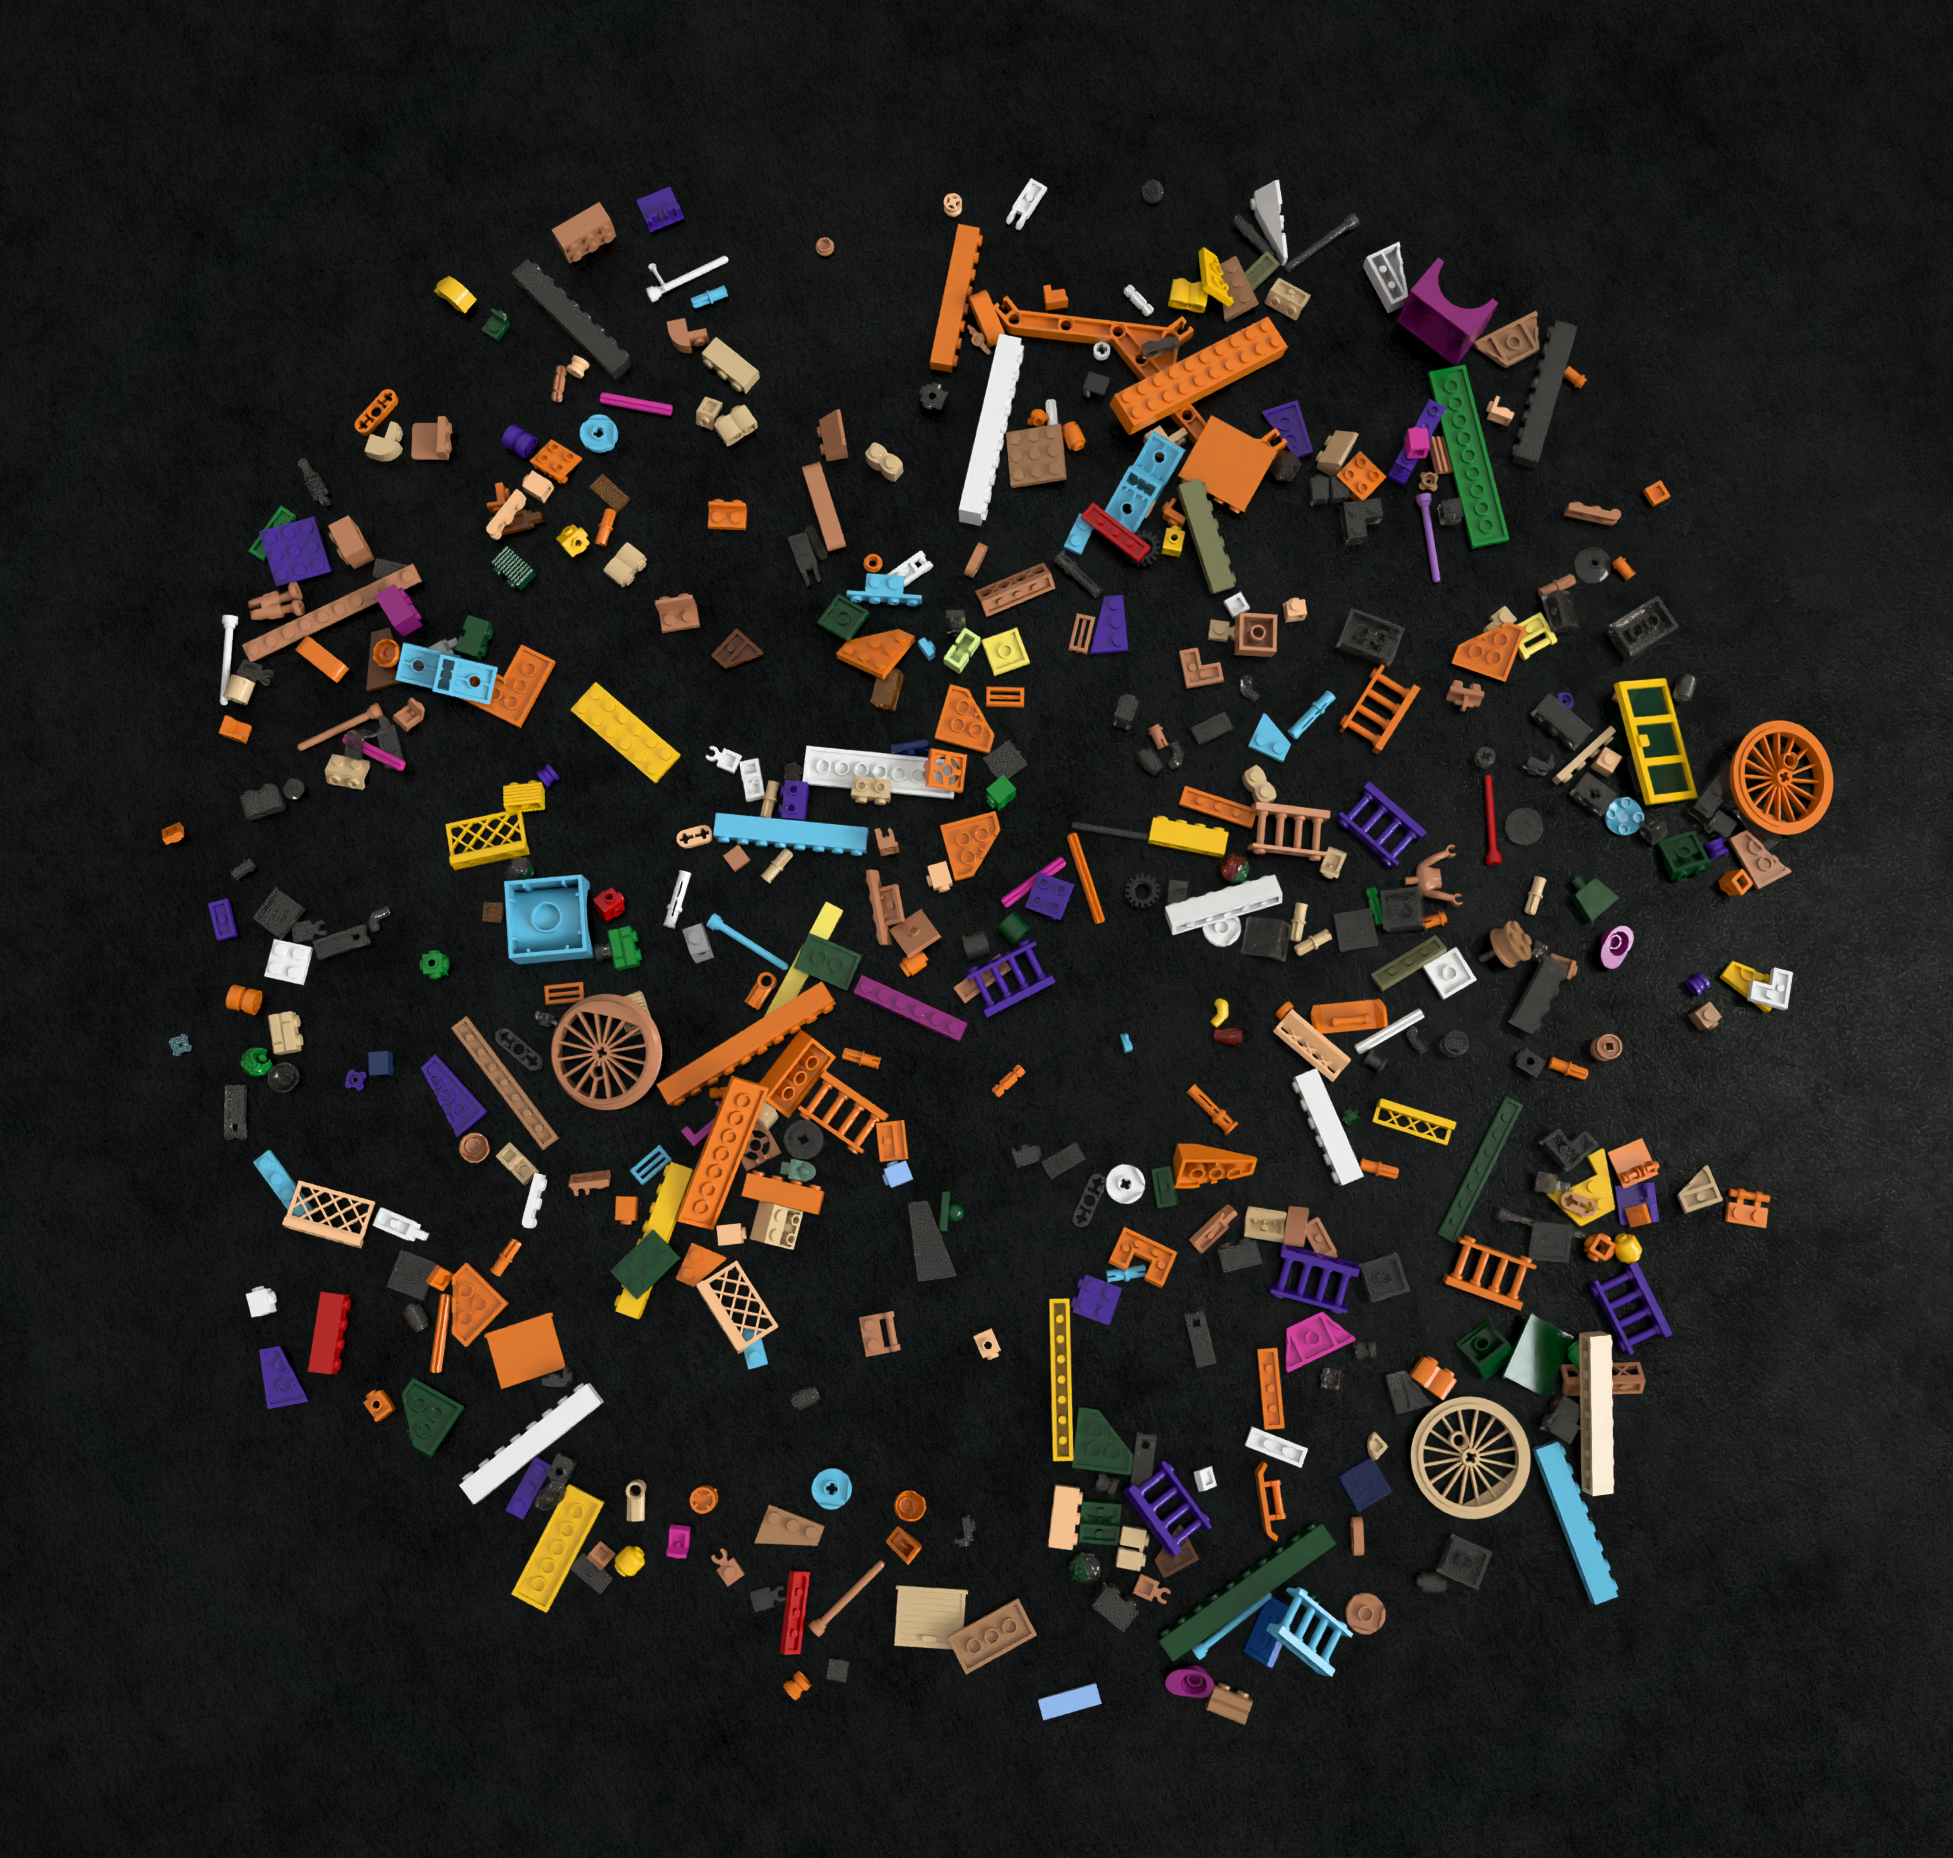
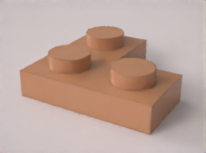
M1198 648L1179 651L1186 689L1224 681L1220 662L1201 665Z

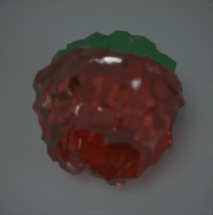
M1230 854L1227 860L1222 862L1220 866L1223 878L1230 883L1238 884L1241 881L1245 882L1249 874L1250 867L1247 857L1243 855Z

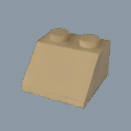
M1336 430L1333 436L1329 435L1324 444L1327 446L1325 451H1320L1316 458V461H1318L1316 468L1336 478L1359 434Z

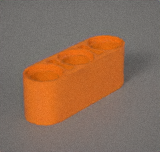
M983 290L969 296L968 300L980 330L985 336V342L990 348L997 345L999 334L1005 335L988 292Z
M308 635L295 649L336 683L349 670L346 665Z

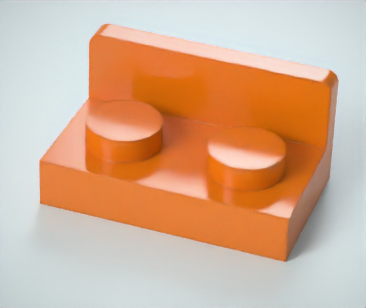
M715 499L708 501L709 529L746 530V503L740 500L724 502L723 500Z

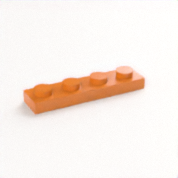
M1187 786L1184 787L1179 802L1180 806L1250 829L1256 813H1251V807Z
M1277 1348L1257 1349L1264 1430L1285 1428Z

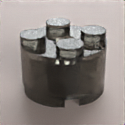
M799 1120L786 1130L784 1144L787 1151L793 1157L800 1160H811L817 1157L823 1150L825 1143L824 1134L815 1123L808 1120ZM804 1135H807L809 1143L807 1142L803 1145L800 1138H804Z

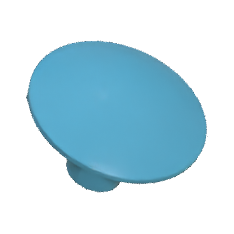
M1629 797L1613 800L1605 811L1607 826L1618 835H1630L1636 832L1644 820L1640 806Z

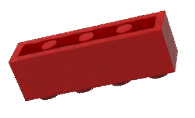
M320 1293L308 1372L337 1374V1370H340V1350H343L345 1340L342 1339L343 1331L346 1330L348 1324L346 1312L349 1311L351 1305L349 1294Z

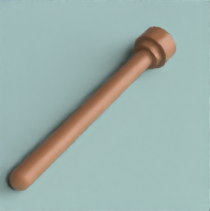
M375 703L367 709V712L298 744L297 748L303 751L370 718L377 720L384 716L382 709L378 703Z
M878 1561L821 1619H814L808 1625L818 1637L825 1632L826 1624L884 1567V1562Z

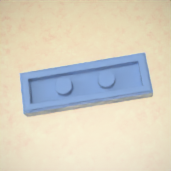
M1096 1682L1038 1699L1043 1720L1101 1704Z

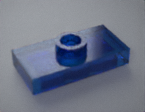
M927 739L891 745V752L895 755L915 756L917 752L929 751Z

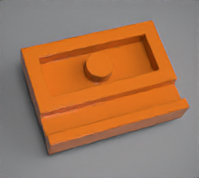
M904 1120L876 1123L880 1162L908 1159Z

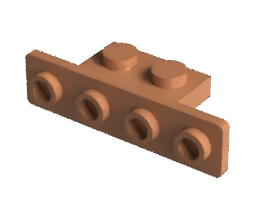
M866 870V882L870 890L869 899L874 912L873 920L876 923L877 940L880 945H892L889 926L905 922L898 884L881 887L879 872L877 870Z

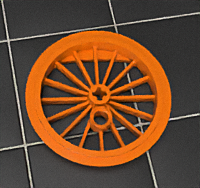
M1770 721L1754 728L1737 748L1730 766V787L1736 804L1749 820L1768 831L1790 835L1806 831L1822 818L1832 797L1833 773L1825 749L1812 733L1792 722ZM1766 735H1773V756L1765 737ZM1780 736L1788 739L1783 754H1780ZM1758 740L1760 741L1766 760L1754 747L1755 743ZM1793 743L1797 744L1801 749L1797 754L1791 752ZM1749 752H1751L1762 767L1747 760ZM1805 754L1810 765L1793 771L1798 765V760ZM1745 765L1764 776L1746 775ZM1812 768L1814 780L1792 778L1793 774ZM1745 779L1767 780V782L1747 789ZM1791 782L1814 784L1813 795L1796 787ZM1767 785L1752 801L1748 792ZM1793 792L1810 800V804L1807 809L1797 799ZM1768 793L1763 809L1761 810L1756 807ZM1773 798H1774V816L1768 814L1769 809H1770L1771 804H1772V801H1773ZM1789 800L1801 813V816L1796 820ZM1781 802L1789 823L1781 820Z

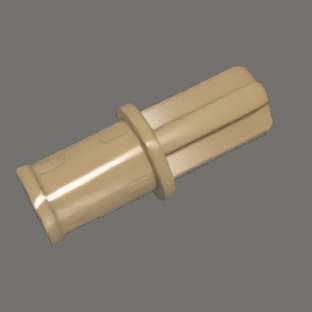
M768 781L765 796L762 798L764 802L760 814L761 817L771 818L774 803H777L776 797L780 786L778 782Z
M783 849L778 857L771 861L772 864L761 877L770 884L776 875L783 871L782 868L792 858L793 854L788 849Z
M1534 877L1531 890L1527 893L1529 897L1524 909L1527 914L1535 915L1539 901L1543 898L1542 892L1547 880L1542 877Z
M1303 903L1295 904L1294 917L1291 919L1290 940L1294 942L1301 941L1303 927L1306 925L1305 916L1308 905Z
M1324 929L1314 936L1310 935L1307 940L1296 945L1294 950L1299 956L1312 949L1316 950L1318 946L1332 940L1331 934H1327L1329 931Z

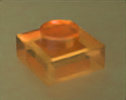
M484 902L482 921L487 923H503L504 904Z

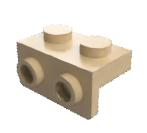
M332 754L325 769L327 783L364 790V779L370 768V762Z
M854 776L851 791L852 800H855L857 803L874 801V804L885 805L886 802L890 803L891 780Z
M1249 1206L1244 1222V1237L1283 1243L1287 1213Z

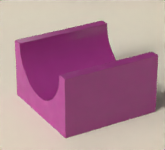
M1437 258L1411 289L1397 322L1456 366L1483 333L1498 302L1492 298L1484 306L1474 309H1464L1451 304L1443 296L1439 288L1438 275L1444 261Z

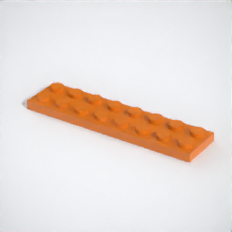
M731 1076L676 1216L678 1222L714 1230L769 1090L768 1086Z

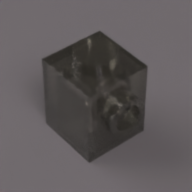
M1460 498L1442 500L1437 508L1441 525H1456L1464 516Z

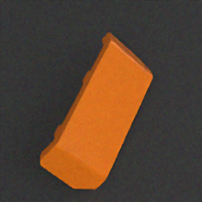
M1380 999L1313 1005L1311 1010L1312 1026L1321 1034L1379 1029L1388 1026L1386 1006Z
M1261 1461L1255 1469V1479L1264 1532L1277 1542L1278 1536L1272 1532L1270 1521L1286 1518L1281 1498L1280 1479L1264 1481L1263 1474L1267 1464ZM1272 1486L1276 1514L1269 1515L1265 1487Z

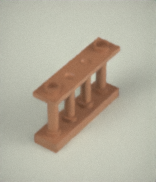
M1255 802L1251 805V813H1257L1256 815L1258 816L1256 843L1249 845L1248 850H1253L1255 854L1269 852L1309 857L1311 861H1320L1327 856V852L1319 851L1321 824L1330 818V811L1264 802ZM1268 815H1275L1277 819L1275 846L1264 844L1265 823ZM1286 817H1291L1295 821L1293 848L1282 847L1284 819ZM1305 819L1312 820L1313 823L1312 850L1301 849L1302 826Z

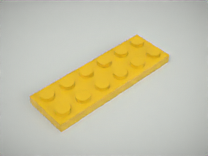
M596 682L570 709L655 784L681 756Z
M568 1484L512 1595L547 1613L605 1502Z

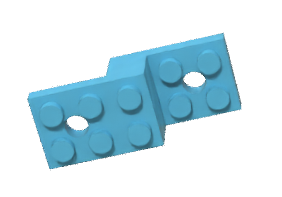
M1152 431L1136 462L1125 473L1105 512L1135 534L1152 503L1161 495L1185 449L1157 432ZM1157 452L1164 454V461L1161 463L1155 459ZM1128 503L1132 506L1130 514L1123 511L1124 504Z
M404 642L395 680L432 688L434 692L490 705L498 667L462 659L459 655ZM417 660L424 663V669L421 671H417L413 667V663ZM472 676H477L480 679V684L476 687L469 683V679Z

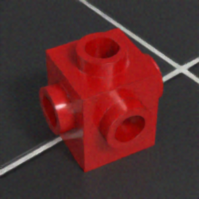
M612 887L607 891H602L598 897L593 899L595 910L605 922L619 916L625 910L624 897L620 892L616 893Z

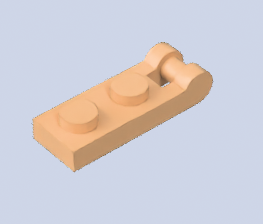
M518 489L513 492L486 527L487 532L494 540L501 538L503 528L512 522L514 514L525 505L526 498Z

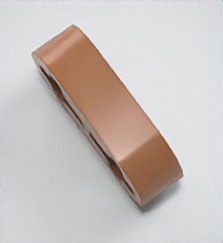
M980 542L978 543L966 566L965 575L972 578L975 576L988 546Z
M1564 1192L1559 1196V1205L1565 1210L1584 1217L1593 1216L1597 1211L1596 1203L1584 1196L1573 1192ZM1571 1196L1570 1200L1576 1202V1204H1568L1567 1206L1564 1198ZM1589 1203L1591 1211L1585 1213V1209L1579 1205H1587Z
M1351 1517L1352 1555L1363 1556L1362 1517Z

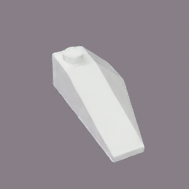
M1275 180L1254 192L1253 199H1250L1251 210H1254L1255 217L1280 264L1284 266L1288 258L1286 235L1281 233L1284 227V216L1280 215L1282 197L1279 180Z

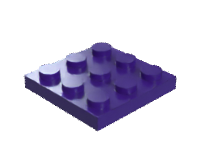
M316 517L259 531L277 587L332 572Z

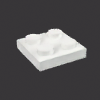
M274 939L264 976L304 985L313 948Z
M1457 947L1422 967L1442 1000L1477 980Z

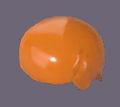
M383 639L375 645L373 659L377 662L378 666L393 667L399 663L402 651L394 640Z
M911 1490L901 1492L894 1502L896 1515L908 1522L919 1520L926 1510L924 1497Z

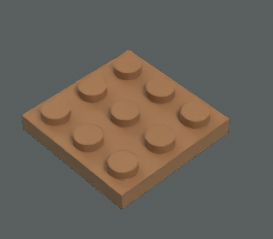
M1061 424L1006 432L1010 484L1012 488L1067 479Z

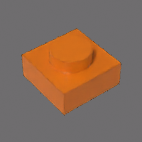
M1661 480L1643 491L1652 507L1670 497Z
M180 822L162 830V839L166 845L176 843L184 837V827Z
M1646 1203L1625 1208L1631 1228L1651 1223Z
M436 1265L426 1282L444 1291L454 1274Z

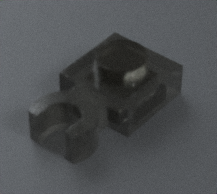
M244 659L237 671V676L254 683L260 680L262 684L268 686L270 685V679L265 677L273 678L274 672L268 669L262 670V665Z
M311 920L292 923L294 942L301 943L315 940L314 934L320 936L327 935V931L319 930L320 926L325 925L326 922L320 920L314 925Z
M540 1011L535 1013L534 1019L539 1021V1025L550 1027L551 1024H557L558 1018L556 1016Z
M784 1585L776 1587L774 1591H771L770 1586L750 1591L754 1611L758 1612L774 1607V1600L778 1602L785 1601L786 1596L780 1597L778 1595V1591L785 1588Z

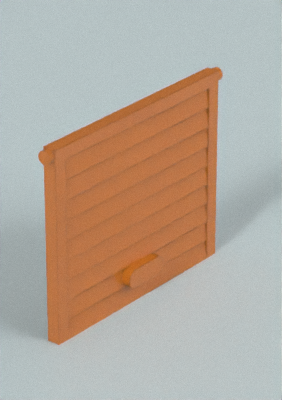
M552 1312L484 1334L489 1343L501 1389L566 1368L552 1320Z

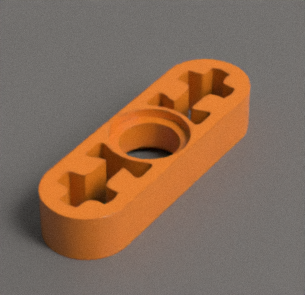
M390 389L383 390L355 421V428L359 434L363 436L370 435L398 403V397L395 392ZM387 396H388V397H391V398H392V401H389V400L386 401L385 398H386ZM374 409H381V414L379 416H372V411ZM361 424L367 425L368 427L366 429L362 428Z

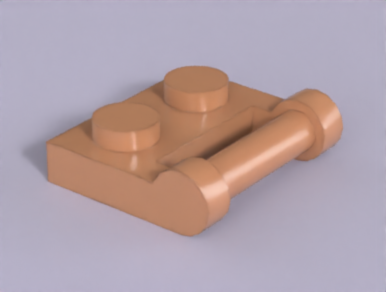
M894 1311L859 1318L866 1357L901 1350L900 1344L897 1343L893 1317H895ZM881 1319L886 1321L890 1346L887 1347L884 1346L880 1325Z

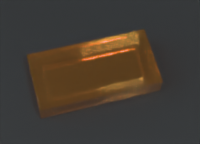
M604 474L590 486L591 490L617 513L630 501V498Z

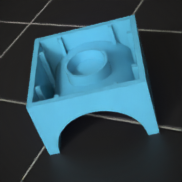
M583 875L504 881L509 959L517 964L595 958L587 922V892L590 890V882Z

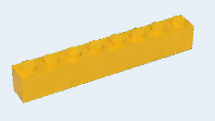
M673 1162L670 1165H666L663 1176H665L663 1184L660 1183L657 1188V1201L653 1202L650 1207L649 1213H652L649 1221H645L642 1229L645 1233L643 1238L638 1240L637 1244L653 1229L667 1244L669 1243L677 1221L676 1216L694 1173L693 1169ZM622 1285L621 1287L624 1288L622 1295L617 1296L614 1305L617 1307L616 1312L640 1319L652 1287L637 1300Z
M1069 1298L1049 1299L1053 1461H1073Z

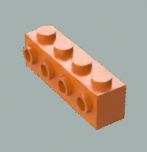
M753 1170L752 1174L747 1173L742 1196L819 1215L825 1192L820 1191L821 1187L810 1184L809 1188L801 1186L802 1182L791 1180L790 1183L783 1182L782 1177L774 1175L770 1179L764 1177V1173Z

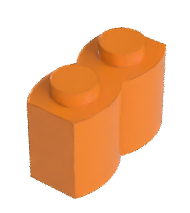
M1422 1356L1408 1376L1436 1397L1444 1400L1457 1382L1453 1378L1455 1374L1447 1368L1443 1370L1437 1366L1438 1362L1432 1357L1428 1356L1426 1358Z

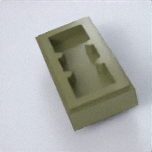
M1268 251L1245 272L1253 291L1280 265Z

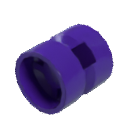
M512 424L505 431L501 444L509 450H514L517 455L526 459L535 449L537 438L530 433H524L522 428Z

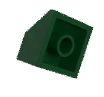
M1487 1320L1455 1343L1472 1367L1485 1380L1507 1364L1513 1350L1510 1343Z

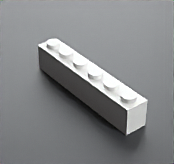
M1275 875L1263 876L1258 880L1246 881L1234 887L1229 886L1221 891L1208 892L1203 896L1191 897L1180 903H1171L1165 907V917L1172 935L1280 904L1282 903L1283 893Z
M1317 1068L1294 1077L1293 1089L1296 1094H1300L1302 1099L1300 1100V1105L1303 1111H1307L1310 1117L1307 1119L1309 1126L1316 1131V1142L1319 1147H1323L1325 1152L1323 1158L1326 1164L1332 1168L1331 1176L1334 1183L1342 1186L1364 1177Z

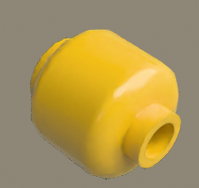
M1625 1233L1615 1237L1614 1243L1616 1246L1613 1250L1617 1258L1627 1264L1636 1262L1642 1253V1248L1636 1237L1631 1234L1626 1235Z
M626 1546L615 1557L616 1570L622 1576H633L645 1564L644 1552L637 1546L635 1548L633 1546Z

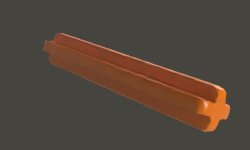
M449 1294L440 1295L430 1372L440 1373L442 1371L452 1298Z

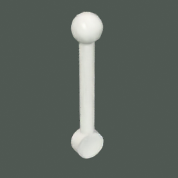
M654 263L650 264L649 270L654 272L662 285V290L667 291L669 286L663 282L658 274L656 265Z

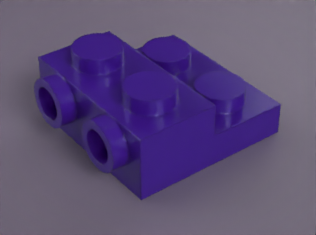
M1085 1275L1084 1278L1080 1277L1077 1284V1289H1080L1078 1296H1073L1070 1307L1073 1308L1072 1312L1109 1325L1122 1288Z

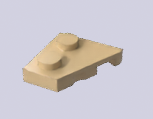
M1708 1165L1704 1166L1677 1195L1684 1214L1723 1201Z

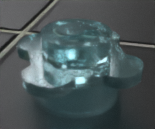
M186 1034L171 1038L169 1041L175 1056H180L185 1051L190 1052L192 1049Z

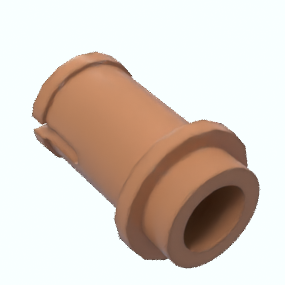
M1159 724L1149 728L1148 733L1152 736L1157 750L1169 745L1162 733L1163 728Z

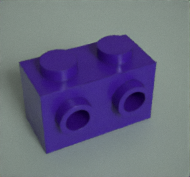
M785 780V786L781 785L780 796L783 797V804H779V815H781L782 819L806 822L809 794L808 782Z

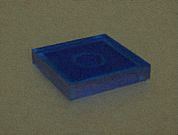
M1371 1457L1337 1476L1358 1512L1393 1492Z

